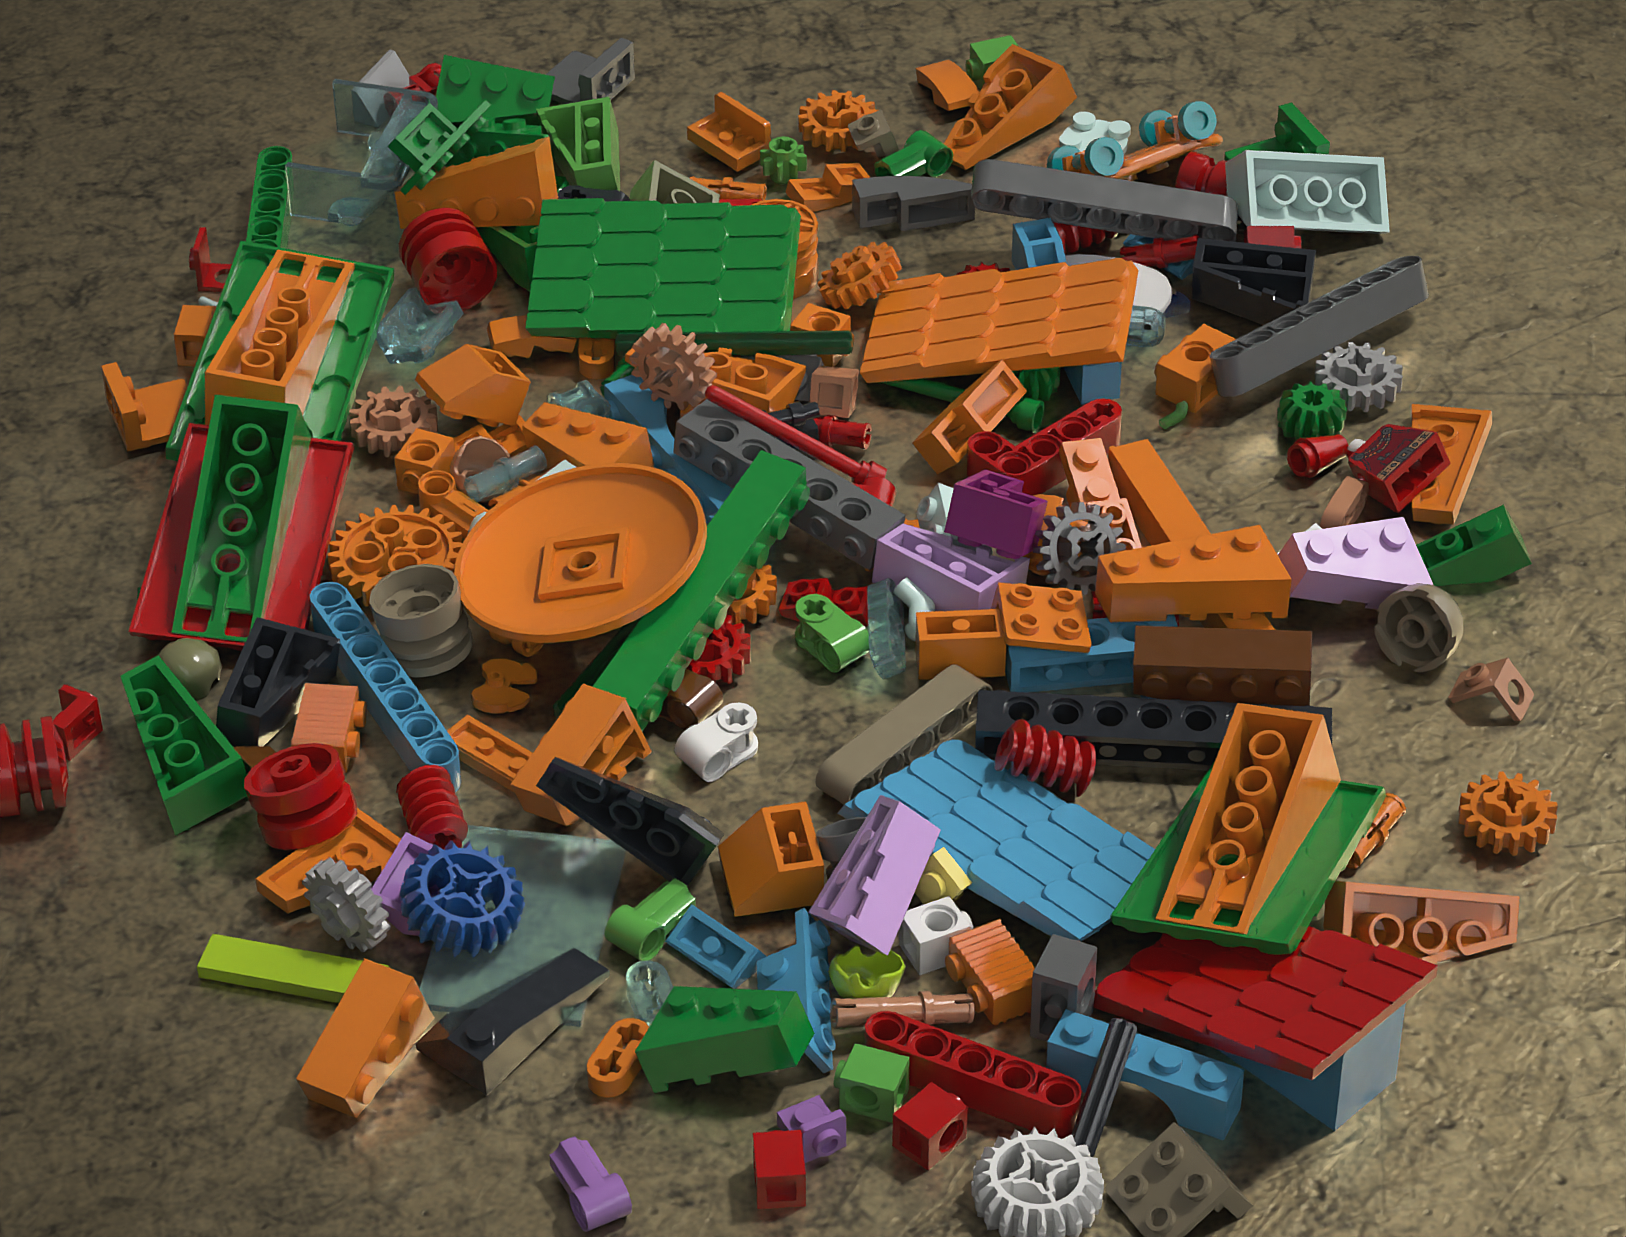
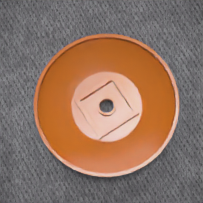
M602 463L576 467L549 475L524 486L500 501L468 533L458 552L454 575L459 582L462 605L467 614L483 628L497 635L518 641L556 643L589 638L609 632L651 612L671 597L686 582L699 563L707 539L706 519L698 497L687 484L670 473L650 466L630 463Z

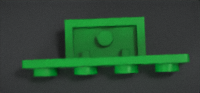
M485 100L457 129L429 103L387 146L403 163L415 172L400 191L406 195L414 186L422 190L437 174L431 168L433 167L439 172L454 156L449 150L456 154L470 139L466 132L472 137L485 124L487 119L482 114L491 104Z
M484 117L487 121L472 137L466 132L470 139L456 154L449 150L454 156L445 166H457L470 162L474 158L504 152L511 147L534 143L536 140L548 137L549 135L542 134L541 126L526 125L525 119H507L503 123H495L494 117Z

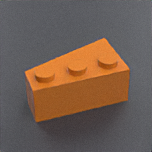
M582 684L574 697L567 702L563 712L550 730L541 738L539 745L525 765L518 770L510 785L524 811L568 826L578 816L536 786L555 757L619 781L627 774L626 765L636 757L644 759L652 751L624 697Z

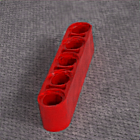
M880 1011L872 1014L867 1019L865 1024V1046L909 1057L910 1086L922 1090L930 1082H933L947 1093L955 1094L966 1106L1031 1131L1035 1126L1039 1134L1048 1135L1053 1129H1055L1060 1139L1072 1134L1082 1100L1081 1086L1072 1077L896 1012Z

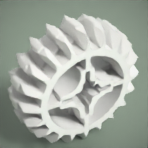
M1035 1126L1029 1135H1023L1015 1129L1011 1140L998 1136L994 1147H984L981 1160L976 1161V1166L973 1169L974 1181L971 1182V1195L975 1202L977 1216L984 1218L987 1230L999 1229L1001 1237H1065V1235L1079 1237L1082 1228H1091L1095 1215L1099 1214V1209L1102 1207L1104 1179L1102 1178V1173H1100L1098 1158L1090 1157L1087 1145L1076 1146L1073 1135L1063 1139L1058 1138L1055 1129L1048 1135L1039 1134Z

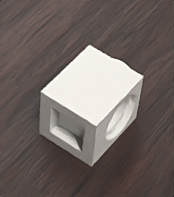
M947 896L906 911L899 928V945L918 974L922 975L945 967V957L949 955V937L973 929V924L969 915L965 911L960 912L951 897Z

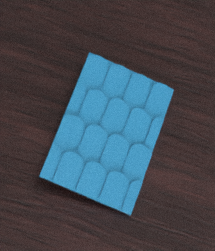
M952 739L943 742L934 751L915 759L909 766L899 772L888 775L874 787L860 792L854 799L845 803L838 812L839 815L846 819L867 817L880 795L900 801L941 829L931 855L944 847L971 880L972 884L967 887L968 889L1050 936L1055 934L1081 942L1112 922L1110 915L1155 850L1128 831L1122 834L1080 805L1066 803L1036 782H1029L1027 776L1022 773L1014 777L1011 775V768L1009 770L1004 768L1000 772L996 771L994 768L995 761L962 740Z

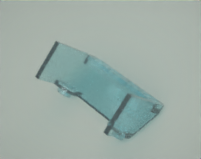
M334 79L332 86L337 132L369 137L368 149L371 155L361 173L287 162L285 171L290 216L341 223L347 226H355L366 220L402 186L411 169L387 146L429 103L438 110V100L433 94Z

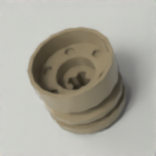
M432 564L407 566L391 572L372 589L369 603L375 624L380 632V637L408 676H434L451 670L464 661L472 650L473 636L468 626L469 620L463 610L459 582L452 571L443 566Z

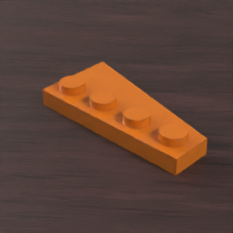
M1412 404V428L1437 432L1451 463L1412 500L1413 521L1430 522L1433 524H1455L1492 426L1491 410Z

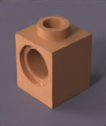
M821 365L817 367L812 373L810 403L816 402L818 404L820 415L826 416L829 414L842 418H849L856 409L859 370Z

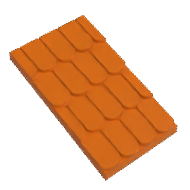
M1113 258L1068 266L1066 262L1001 273L996 269L948 277H943L941 273L890 281L888 282L890 288L880 293L881 295L878 297L874 313L875 317H873L860 374L867 383L982 374L1001 360L1006 363L1011 371L1123 362L1139 270L1132 260L1125 261L1122 258Z

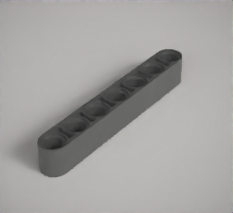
M994 159L982 160L973 169L971 203L981 211L1036 220L1051 218L1052 222L1151 238L1163 237L1164 240L1183 238L1194 234L1203 239L1232 242L1236 240L1238 204L1231 197Z
M1404 256L1394 259L1211 352L1209 356L1218 394L1230 397L1246 393L1425 301L1429 297L1421 257Z

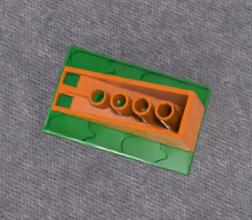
M240 241L167 442L166 459L178 461L189 423L210 424L215 395L297 404L300 407L311 438L341 441L342 433L349 417V411L352 409L356 398V390L390 297V290L394 281V268Z
M1237 703L1215 762L1110 915L1114 925L1122 926L1129 931L1138 933L1161 932L1180 940L1203 939L1224 947L1246 946L1256 948L1267 954H1291V952L1297 949L1314 916L1317 917L1339 873L1346 868L1362 837L1365 838L1386 798L1385 788L1383 786L1341 780L1324 715Z

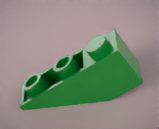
M1504 504L1416 544L1434 586L1493 582L1532 564L1522 535Z

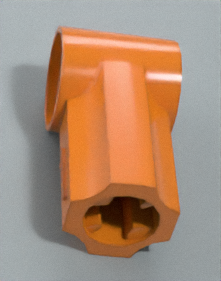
M435 470L429 471L419 478L420 512L425 508H429L430 518L443 514L444 524L454 522L455 532H461L464 539L467 537L473 519L477 515L489 511L456 488L455 479L450 473Z

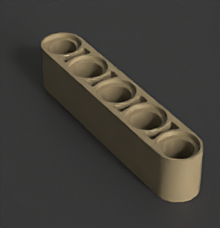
M958 665L947 667L826 759L816 775V787L844 805L854 799L860 792L882 782L888 775L899 772L909 766L915 759L934 751L940 744L948 741L977 718L978 690L993 691L992 687Z

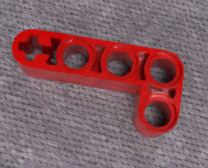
M1095 399L1016 446L994 432H977L969 437L967 442V477L986 469L1024 481L1022 493L1031 496L1043 494L1067 479L1058 452L1062 442L1101 438L1106 455H1108L1110 446H1119L1122 421L1121 406L1111 399Z

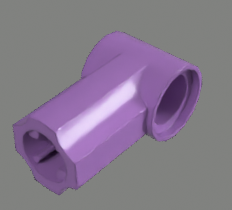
M575 1136L560 1142L558 1148L549 1155L550 1166L569 1194L572 1212L583 1231H590L632 1213L631 1199L623 1180L617 1173L609 1175L587 1140H578Z

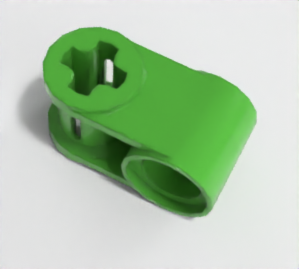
M809 594L797 601L795 612L796 617L799 619V625L795 630V641L799 647L805 649L819 660L827 670L837 673L871 651L872 640L866 628L859 621L851 618L833 604L829 598L819 594Z

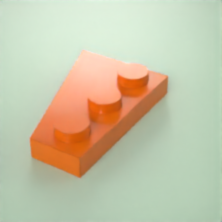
M357 808V815L352 823L338 835L322 843L295 850L256 878L257 892L287 914L310 905V901L304 897V893L308 889L302 884V881L307 877L305 874L321 860L325 861L328 857H331L335 863L343 860L349 871L356 868L359 873L372 882L379 877L401 838Z

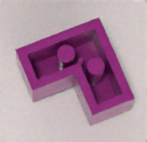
M985 469L954 484L944 532L958 536L957 541L961 544L973 547H980L983 544L996 548V553L1002 557L1019 559L1032 552L1033 548L1038 546L1039 538L1035 535V532L1042 529L1048 500L1022 493L1024 481Z

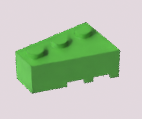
M610 97L536 109L542 134H547L550 137L552 157L570 186L577 185L584 188L620 191L619 131Z

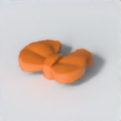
M508 659L489 660L482 665V676L486 679L485 684L473 689L471 701L474 708L486 713L500 714L523 709L530 702V696L521 690L511 688V685L534 684L538 682L536 669L528 663H524L521 666L520 663Z

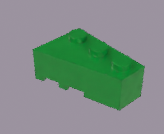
M444 55L434 107L456 128H459L485 100L491 106L482 116L494 117L495 123H503L507 119H525L526 125L540 126L536 109L550 107L555 76Z
M674 986L635 1050V1053L653 1092L657 1093L668 1091V1083L693 1078L696 1085L711 1083L710 1075L736 1070L738 1076L743 1077L796 1067L815 1033L797 991Z

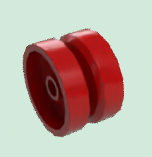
M308 743L282 749L256 764L245 777L244 788L251 807L257 811V822L264 841L272 848L282 850L303 849L322 843L342 832L352 823L357 815V803L351 786L344 781L345 770L338 751L331 745Z

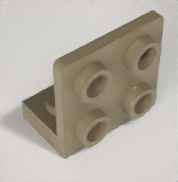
M1175 1122L1105 1187L1107 1194L1144 1237H1184L1213 1209L1219 1212L1225 1207L1240 1219L1253 1207L1198 1142Z

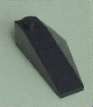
M557 757L551 761L536 784L539 789L669 882L676 878L688 886L725 834L713 826L708 819L699 816L686 806Z
M572 948L447 1013L415 1043L416 1049L488 1096L610 976V970L576 948Z

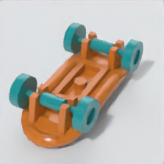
M1195 101L1184 105L1178 117L1177 115L1172 116L1164 110L1151 111L1145 114L1139 124V134L1142 141L1148 146L1147 148L1124 156L1121 145L1115 139L1102 137L1091 141L1086 150L1083 151L1070 145L1055 148L1048 156L1047 168L1134 181L1138 179L1136 174L1138 172L1146 170L1147 174L1162 170L1169 167L1167 161L1191 151L1219 147L1223 139L1219 134H1212L1217 124L1213 108L1206 102Z

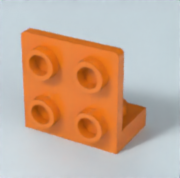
M117 362L102 365L106 402L127 452L168 442L188 387L185 379H177L134 390L131 377H123Z
M998 582L990 609H1000L1004 639L1007 645L1079 653L1090 652L1092 644L1082 591L1067 588L1029 586L1023 583L1010 584Z

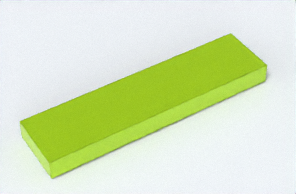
M212 934L197 965L198 978L339 1003L363 960Z

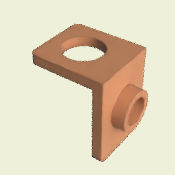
M1507 657L1487 664L1477 663L1461 672L1448 698L1452 703L1493 692L1516 722L1523 719L1534 697V693ZM1510 681L1518 689V704H1515L1510 698L1508 692Z

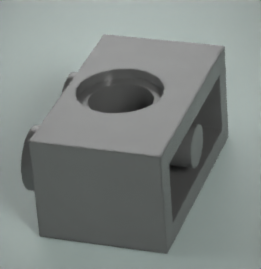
M1052 934L1033 971L1030 1037L1048 1042L1066 1009L1091 1017L1094 1011L1096 946Z

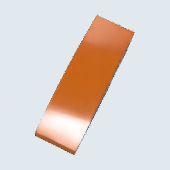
M1001 360L958 396L912 444L936 474H939L958 464L966 455L969 437L977 432H991L1027 390L1006 363Z

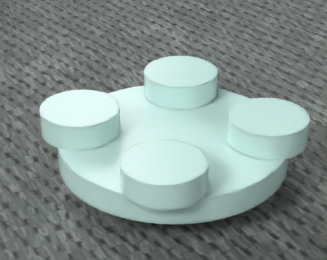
M1078 112L1073 116V124L1066 128L1059 138L1060 147L1070 145L1083 151L1086 150L1088 144L1094 139L1110 137L1121 145L1125 154L1131 126L1122 120L1113 122L1095 120V116L1090 112Z

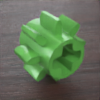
M782 136L772 139L769 142V150H760V166H763V175H770V179L779 184H788V180L798 179V171H807V155L804 154V146L798 145L796 140L790 137Z

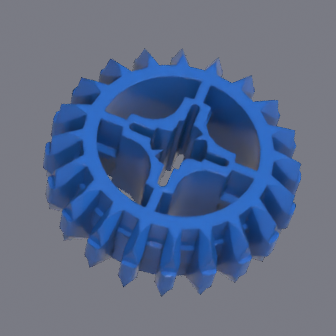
M452 840L445 846L444 850L434 844L428 851V854L419 853L418 857L414 860V864H410L409 868L405 871L404 882L399 892L400 901H402L400 907L402 911L401 916L408 918V931H420V943L429 940L435 942L436 953L443 947L452 949L454 958L461 950H467L472 958L479 953L480 948L491 954L497 944L505 945L506 941L510 939L511 933H514L519 926L520 915H522L525 906L524 897L522 896L523 882L515 880L517 876L515 867H504L503 855L495 858L489 856L488 845L481 851L472 849L470 840L463 848H458ZM436 884L440 889L439 894L431 897L428 889ZM492 900L496 909L488 914L485 910V904Z

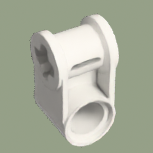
M740 702L724 706L717 713L699 724L689 727L680 735L674 749L676 756L706 782H713L719 779L727 771L756 754L758 739L753 733V729L757 724L756 711L748 704Z

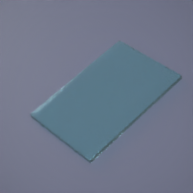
M468 825V833L463 840L462 848L470 840L474 850L481 851L488 845L490 857L495 858L503 855L504 867H515L517 875L515 880L523 882L522 896L524 897L525 906L522 915H520L521 920L518 928L514 933H511L510 939L506 941L505 945L497 944L491 954L480 948L479 953L472 958L467 950H461L454 958L452 949L443 947L436 953L435 942H433L420 986V991L431 1011L449 1013L572 948H576L598 962L605 937V927L610 918L626 855V850L612 840ZM492 900L485 904V910L488 914L496 909ZM589 997L560 1025L582 1027Z

